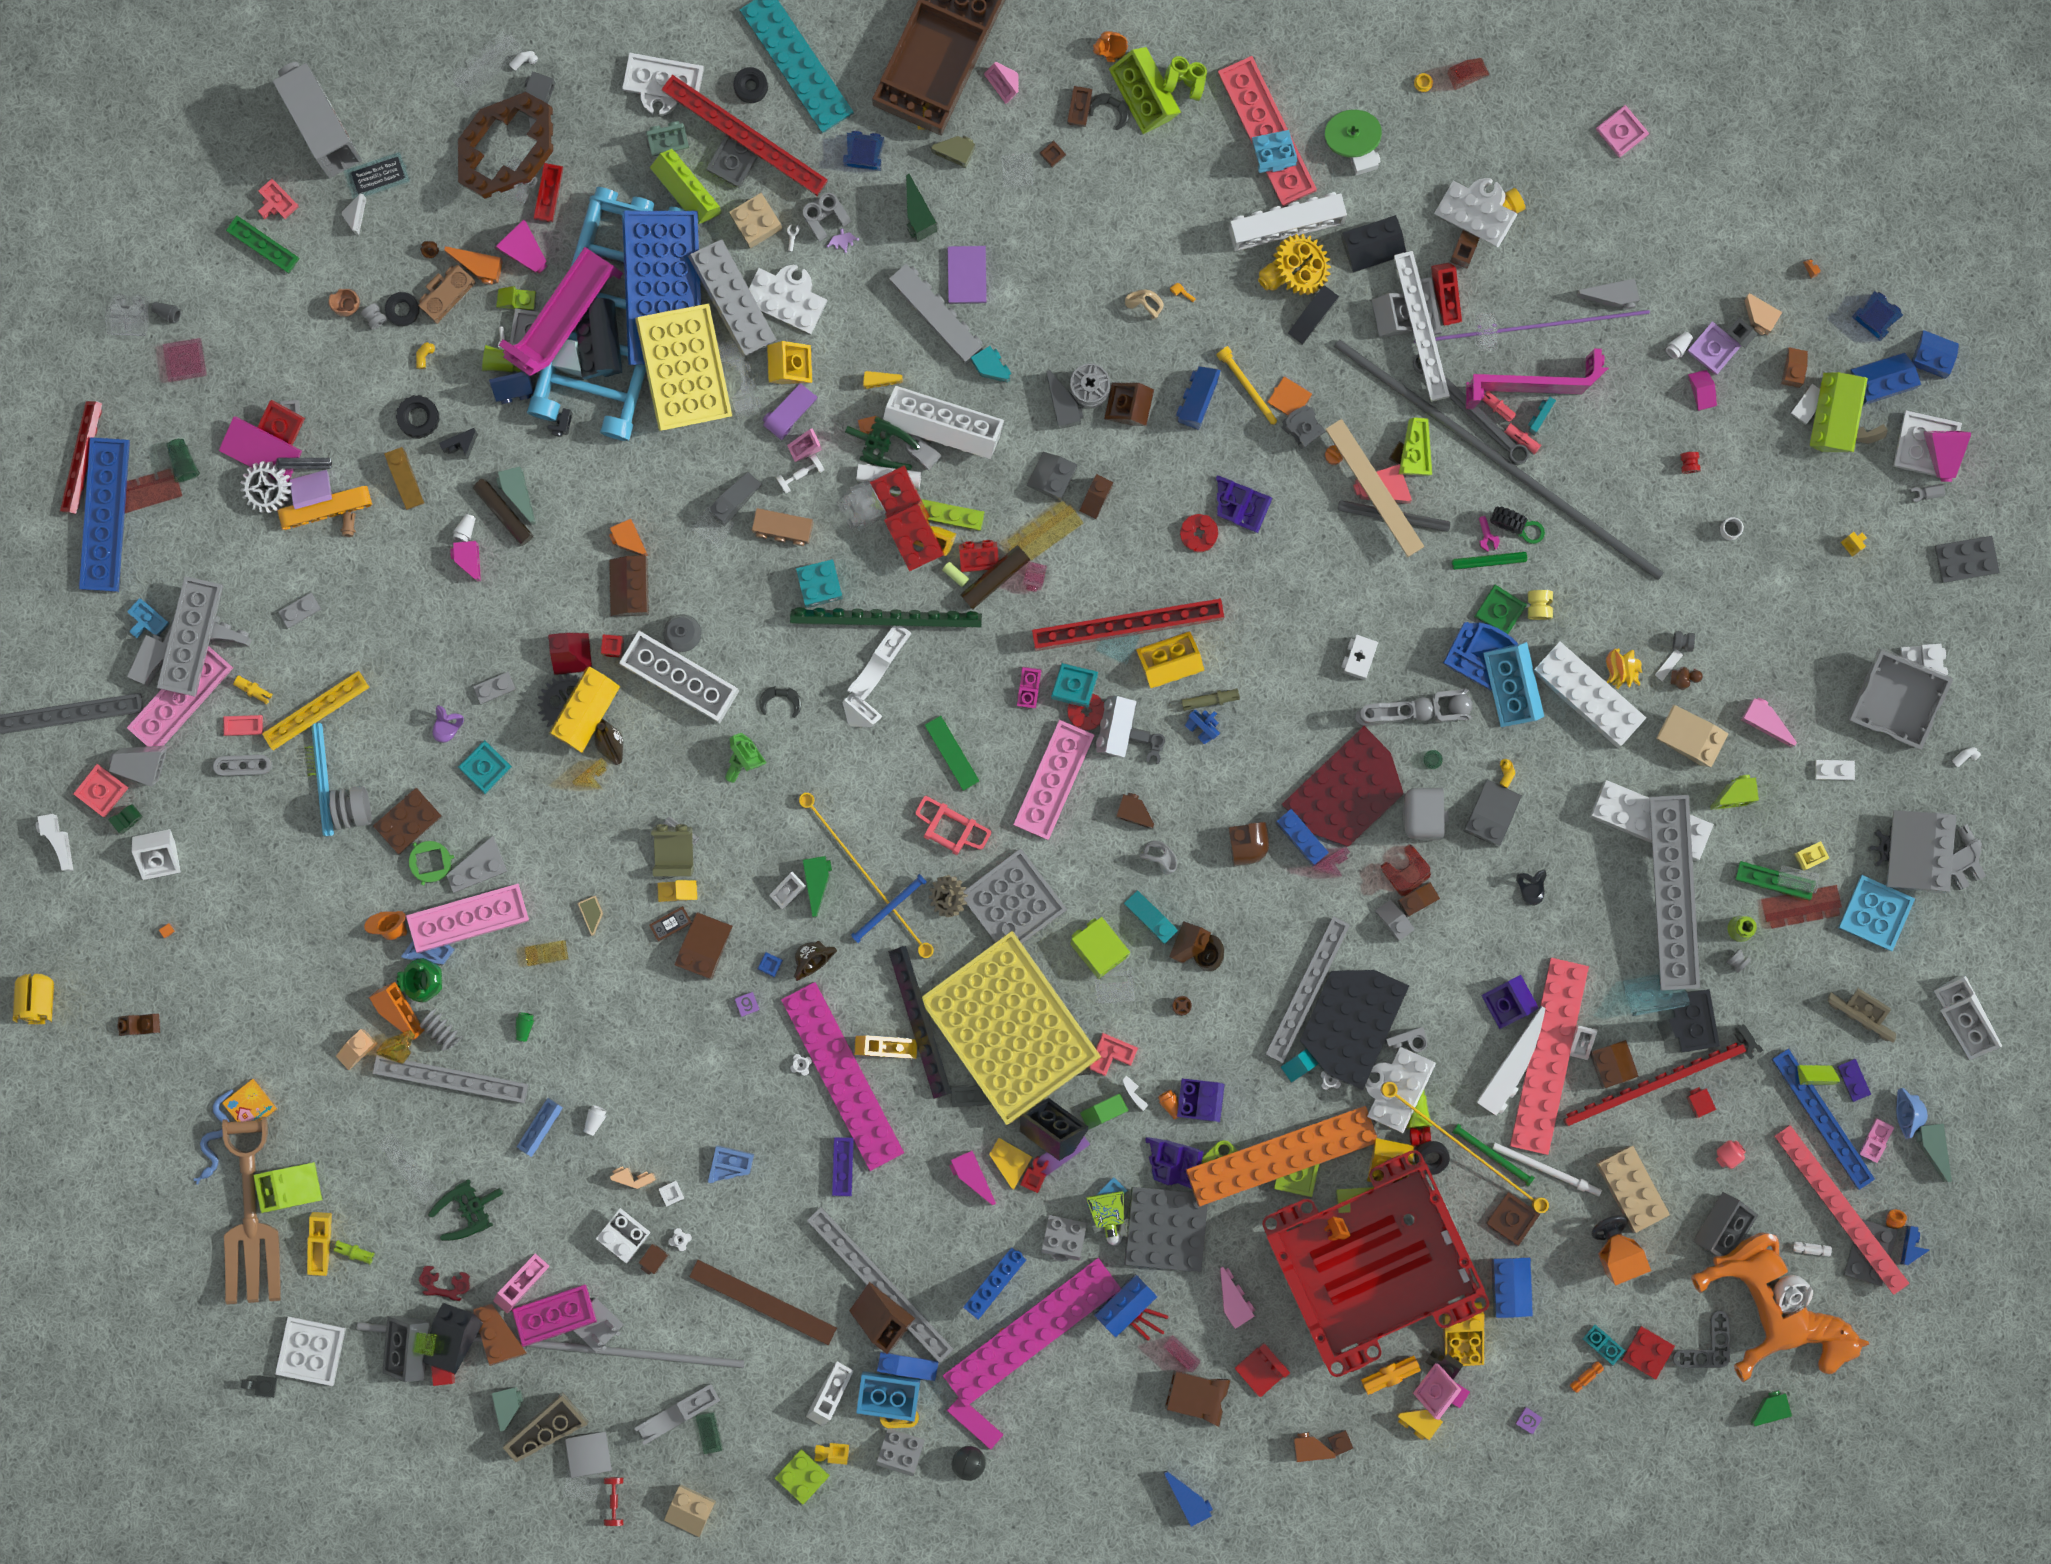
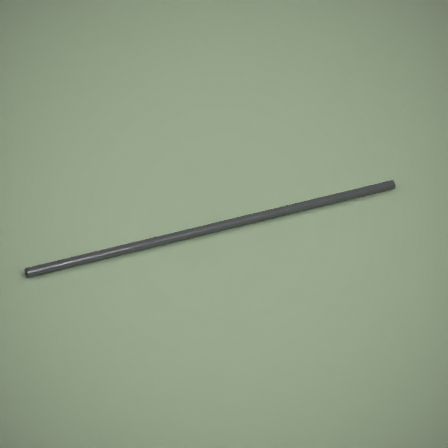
M1340 339L1334 346L1336 349L1657 580L1661 578L1664 572L1345 342Z

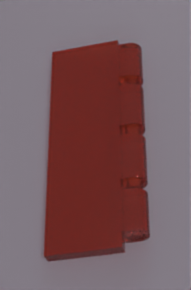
M169 468L157 472L158 480H156L153 473L140 477V485L137 484L136 479L127 481L125 514L182 497L177 475H172Z
M1837 885L1814 889L1810 901L1790 895L1761 899L1765 920L1770 922L1771 929L1784 927V919L1786 918L1788 925L1804 923L1803 915H1806L1807 922L1823 919L1822 911L1825 912L1826 918L1840 916L1839 908H1842Z

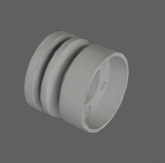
M1096 364L1079 366L1073 372L1070 379V394L1077 404L1084 408H1096L1107 400L1110 391L1108 373ZM1087 381H1089L1090 383L1094 382L1092 388L1091 386H1087Z
M364 785L351 787L350 796L347 795L345 789H340L339 793L337 790H331L330 813L337 830L343 829L344 825L346 828H351L352 819H354L357 827L371 825L370 801Z

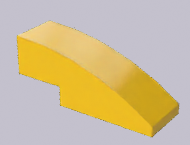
M312 1212L309 1217L307 1275L327 1276L332 1213Z

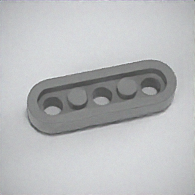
M265 755L221 756L214 761L213 768L221 776L264 775L272 769V761ZM243 762L247 765L245 769L240 768ZM265 762L266 766L261 769L259 764ZM223 763L227 764L226 770L221 769Z

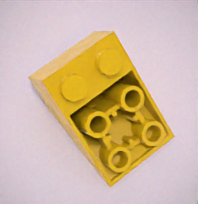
M1481 1302L1474 1303L1476 1308H1483ZM1484 1312L1462 1323H1457L1449 1328H1443L1445 1356L1447 1354L1463 1364V1366L1484 1365ZM1442 1314L1443 1325L1448 1324L1450 1321V1317L1447 1314Z

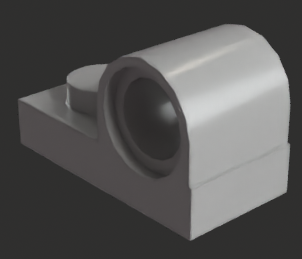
M1421 1027L1386 1039V1045L1396 1049L1404 1046L1403 1042L1406 1041L1412 1052H1421L1427 1047L1424 1028ZM1414 1038L1422 1040L1421 1048L1417 1049L1413 1046Z

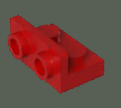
M983 540L982 543L966 541L959 545L961 572L989 570L999 561L997 542H993V540Z

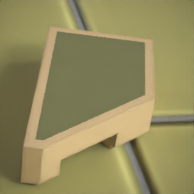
M593 896L578 903L591 936L595 935L603 916L596 896Z

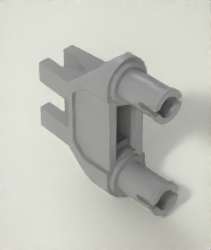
M1968 824L1957 829L1965 843V847L1953 853L1951 876L1960 890L1970 885L1962 872L1969 868L1976 881L1986 876L1979 864L1981 840L1974 837Z

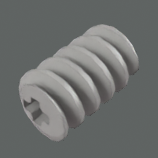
M434 1009L423 1019L420 1028L427 1027L425 1033H432L430 1038L432 1040L437 1039L436 1045L443 1044L441 1047L442 1051L451 1049L463 1036L456 1038L455 1036L458 1031L451 1032L452 1025L445 1026L447 1019L440 1021L439 1019L442 1014L434 1015L436 1011Z

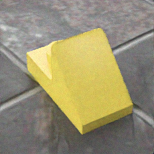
M1821 841L1794 854L1802 871L1829 859Z

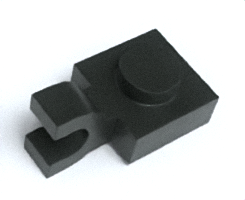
M1744 1024L1735 1028L1737 1032L1735 1036L1738 1041L1748 1046L1746 1054L1749 1059L1754 1057L1751 1053L1753 1048H1756L1759 1053L1763 1051Z
M1436 1349L1432 1350L1430 1356L1425 1361V1363L1431 1366L1439 1364L1452 1379L1456 1377L1463 1367V1364L1448 1354L1445 1357L1442 1356Z
M258 1375L257 1381L242 1380L241 1388L255 1389L254 1395L274 1398L277 1378Z

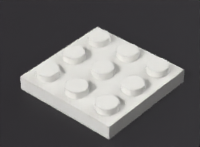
M1906 410L1903 415L1893 467L1936 476L1925 441L1924 431H1960L1962 423Z
M288 1316L275 1374L334 1386L346 1328Z

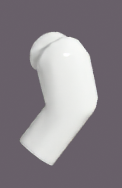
M533 51L521 52L509 65L514 70H517L523 62L528 61L530 64H535L538 61V57Z
M1971 747L1961 751L1952 762L1959 767L1969 757L1974 761L1977 760L1981 753L1977 751V748Z

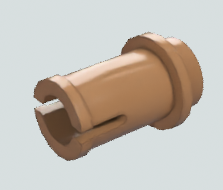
M343 513V527L340 529L342 536L353 537L354 533H356V530H354L355 513Z

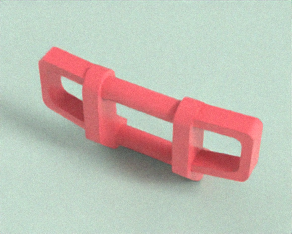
M928 796L923 797L916 810V815L930 825L923 838L939 843L952 850V853L955 855L959 854L964 844L982 850L991 836V830L976 823V820L972 818L970 820L949 809L948 805L941 804ZM926 801L940 807L932 822L920 814ZM943 814L967 826L957 844L934 833ZM974 826L987 833L981 845L966 841Z

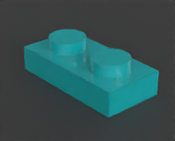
M1549 397L1547 401L1543 399L1538 407V410H1540L1537 417L1533 416L1528 424L1531 427L1528 431L1535 436L1556 402L1555 399Z

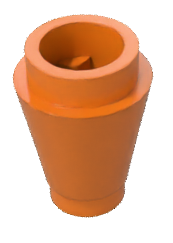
M1171 1089L1158 1096L1159 1104L1173 1119L1179 1118L1177 1117L1179 1101L1175 1092L1173 1093Z

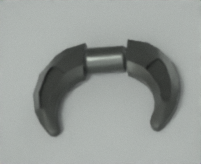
M1101 93L1095 96L1090 102L1089 115L1093 116L1096 107L1108 102L1110 105L1118 108L1117 110L1120 114V122L1115 129L1123 128L1130 116L1128 105L1123 100L1121 102L1115 99L1109 93Z
M776 686L769 687L761 694L759 707L764 715H766L768 701L775 698V695L787 697L793 703V718L801 710L802 702L799 694L789 687L788 690L779 689Z

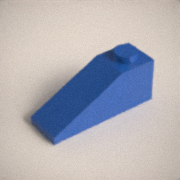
M881 1351L877 1372L935 1381L939 1362L895 1353L886 1354Z
M1164 1472L1191 1527L1212 1516L1210 1511L1213 1509L1208 1500L1204 1501L1202 1496L1170 1472Z

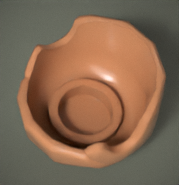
M338 289L335 294L329 296L328 304L337 315L348 317L358 310L360 299L356 292L351 289Z

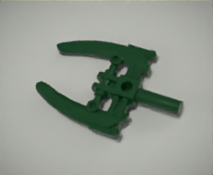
M875 417L874 421L876 423L872 425L871 429L873 431H870L869 434L847 426L845 433L866 441L865 445L867 447H864L862 450L861 461L893 469L905 465L907 470H911V464L898 463L883 458V453L888 452L891 445L889 438L892 435L900 438L915 450H919L920 445L905 431L879 417ZM881 431L886 432L884 438L880 435ZM876 448L880 451L877 455L873 453Z
M467 1179L445 1194L433 1206L428 1216L435 1217L441 1209L455 1200L459 1203L458 1212L462 1211L463 1213L460 1216L462 1218L465 1217L468 1221V1227L443 1234L440 1239L442 1241L463 1239L492 1227L493 1223L488 1221V1213L486 1212L485 1214L483 1211L484 1205L503 1195L502 1189L498 1188L480 1198L475 1195V1188L470 1186L471 1180ZM463 1195L468 1199L466 1205L462 1202ZM470 1214H475L478 1221H472Z

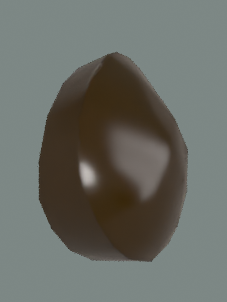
M1210 935L1204 951L1194 956L1196 964L1202 970L1212 972L1220 967L1224 959L1222 941L1217 936Z

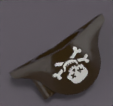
M602 718L595 730V746L603 756L615 765L621 764L624 744L622 734Z
M821 941L801 945L795 953L797 967L794 977L796 981L815 973L823 967L837 952L836 948L825 947Z

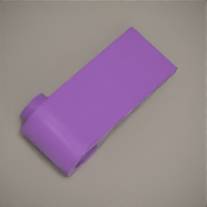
M800 383L773 413H767L763 419L765 422L763 426L780 440H783L791 431L793 424L818 397Z

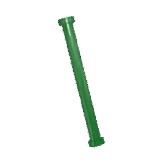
M1459 1123L1453 1129L1452 1133L1454 1135L1457 1134L1524 1181L1527 1187L1530 1186L1535 1177L1527 1175L1462 1129Z

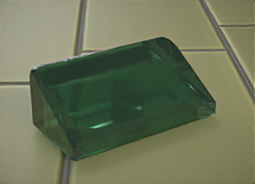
M715 1412L696 1416L704 1454L723 1451Z

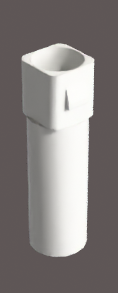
M858 464L856 480L857 482L870 484V481L895 469L870 466V464ZM907 470L916 490H919L921 472Z

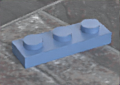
M547 1098L517 1145V1148L532 1157L563 1107Z

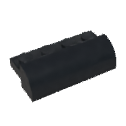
M595 298L576 325L581 376L585 380L601 375L609 377L623 373L615 302L607 298Z

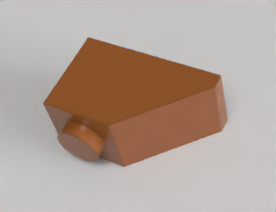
M1788 348L1781 384L1797 388L1804 384L1808 366V351Z
M1309 1432L1297 1433V1437H1293L1296 1462L1336 1458L1334 1452L1313 1435L1309 1436Z

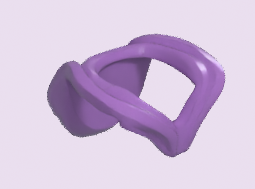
M437 705V720L433 726V737L436 741L445 743L455 736L458 729L464 723V717L456 713L447 715L446 710L442 706ZM456 719V723H450L448 721Z

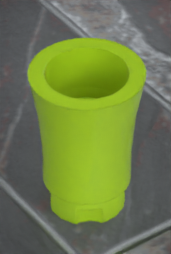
M485 345L482 371L513 373V371L521 372V369L503 358L505 355L503 353L504 350Z
M1736 916L1730 920L1727 930L1733 940L1745 942L1755 934L1757 925L1751 917ZM1743 925L1746 926V930L1742 929Z
M1423 1090L1415 1108L1430 1119L1425 1090ZM1413 1111L1406 1129L1432 1127L1431 1123Z

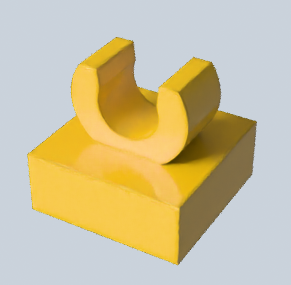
M1853 532L1840 543L1853 557L1866 547L1863 541L1867 537L1863 532L1858 536Z

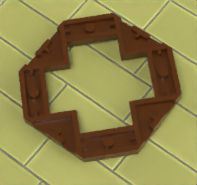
M523 92L480 109L458 138V183L480 197L487 199L492 197V193L498 191L502 193L513 189L516 184L531 182L553 152V144L551 143V137L553 136V123L551 122L553 108L535 96ZM518 111L536 120L526 134L530 139L536 141V144L515 171L503 165L492 180L475 171V168L484 158V155L476 150L475 147L495 120L508 125Z

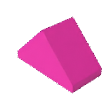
M1703 370L1688 374L1698 411L1717 406L1715 383L1708 371Z

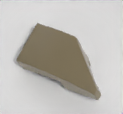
M1884 424L1869 432H1866L1864 427L1858 429L1856 441L1865 444L1874 443L1886 438L1888 430Z

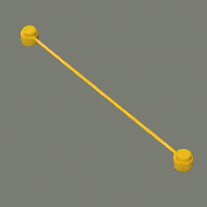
M803 793L799 798L800 805L803 808H811L884 901L889 904L890 902L813 807L815 803L813 795L811 793ZM893 909L892 911L920 945L918 948L919 955L922 958H930L934 953L933 946L929 943H921L898 912Z
M1385 1082L1382 1084L1381 1093L1383 1096L1389 1098L1395 1096L1399 1100H1401L1404 1104H1406L1408 1107H1410L1412 1110L1418 1113L1421 1117H1423L1425 1120H1427L1429 1123L1435 1126L1438 1130H1440L1442 1133H1444L1446 1136L1452 1139L1455 1143H1457L1459 1146H1461L1463 1149L1469 1152L1472 1156H1474L1476 1159H1478L1480 1162L1486 1165L1489 1169H1491L1493 1172H1495L1497 1175H1499L1501 1178L1507 1181L1510 1185H1512L1514 1188H1516L1518 1191L1524 1194L1527 1198L1533 1201L1532 1208L1536 1212L1545 1213L1548 1210L1549 1203L1545 1198H1532L1530 1195H1528L1526 1192L1520 1189L1517 1185H1515L1513 1182H1511L1509 1179H1507L1505 1176L1499 1173L1496 1169H1494L1492 1166H1490L1488 1163L1482 1160L1479 1156H1477L1475 1153H1473L1471 1150L1465 1147L1462 1143H1460L1458 1140H1456L1454 1137L1448 1134L1445 1130H1443L1441 1127H1439L1437 1124L1431 1121L1428 1117H1426L1424 1114H1422L1420 1111L1414 1108L1411 1104H1409L1407 1101H1405L1403 1098L1397 1095L1398 1088L1395 1083Z

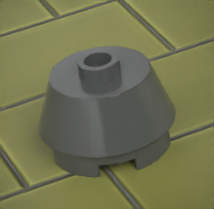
M686 614L673 616L665 624L663 630L664 640L675 651H690L698 645L701 639V627L692 616Z

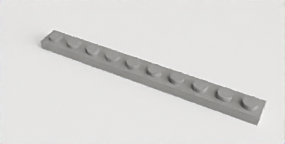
M822 1207L807 1220L866 1285L869 1282L872 1283L915 1318L908 1330L939 1363L954 1350Z

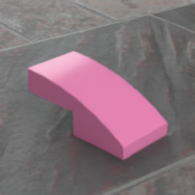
M1876 1118L1859 1154L1878 1163L1886 1148V1143L1894 1130V1126Z

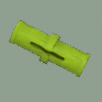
M339 1240L335 1244L336 1248L334 1247L335 1253H340L348 1256L351 1260L357 1259L371 1265L372 1257L374 1258L375 1255L373 1252L360 1249L358 1245L352 1246Z

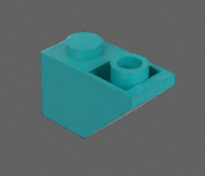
M988 346L971 357V362L981 377L1006 383L1010 381L1009 375H1011V372L1006 364L1003 366L1000 362L1001 356L996 348L993 350L991 346Z

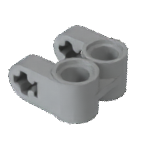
M832 193L822 194L818 200L808 203L803 209L804 219L819 242L827 237L820 225L822 219L835 214L843 227L851 222L843 206ZM828 200L834 202L830 208L824 206V203ZM812 210L818 212L814 218L808 216V213Z

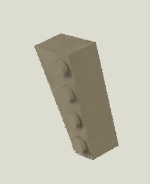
M562 1392L504 1443L503 1449L515 1462H518L560 1438L588 1425V1420Z

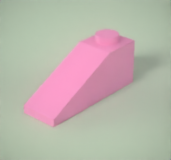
M1762 698L1751 700L1741 721L1791 748L1794 747L1797 742L1773 708L1768 705V702Z
M534 1254L497 1293L493 1301L508 1314L549 1268V1265L537 1254Z

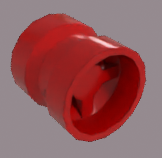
M1699 452L1680 454V460L1683 462L1681 467L1682 474L1701 472V467L1698 464Z
M1423 1127L1422 1129L1410 1128V1143L1412 1146L1418 1147L1431 1141L1430 1127Z

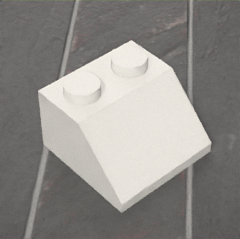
M170 829L132 837V854L142 880L180 873L176 844Z

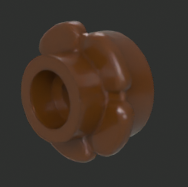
M424 241L421 244L420 250L424 257L434 258L439 253L437 243Z

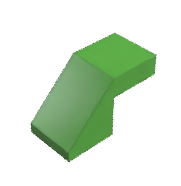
M1118 1094L1080 1112L1089 1130L1127 1112L1128 1109L1121 1094Z

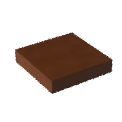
M1507 1192L1486 1224L1519 1246L1540 1214L1513 1194Z

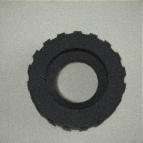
M412 395L409 398H405L399 404L400 406L396 410L397 424L406 435L421 439L422 437H428L437 429L440 420L439 411L429 398L422 397V395ZM414 408H422L427 413V420L421 426H414L409 421V413Z

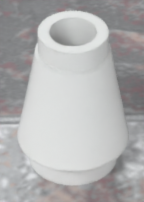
M1685 331L1668 343L1666 348L1667 354L1673 359L1682 357L1693 340L1692 335Z
M465 514L453 531V538L458 542L470 540L476 518Z
M592 1105L591 1109L588 1110L584 1132L594 1135L606 1118L605 1114L607 1111L599 1106Z

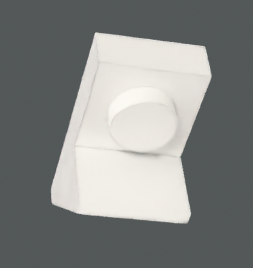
M791 872L769 896L783 909L805 889V885Z

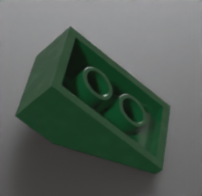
M907 174V231L912 239L916 238L917 242L937 232V223L911 175Z

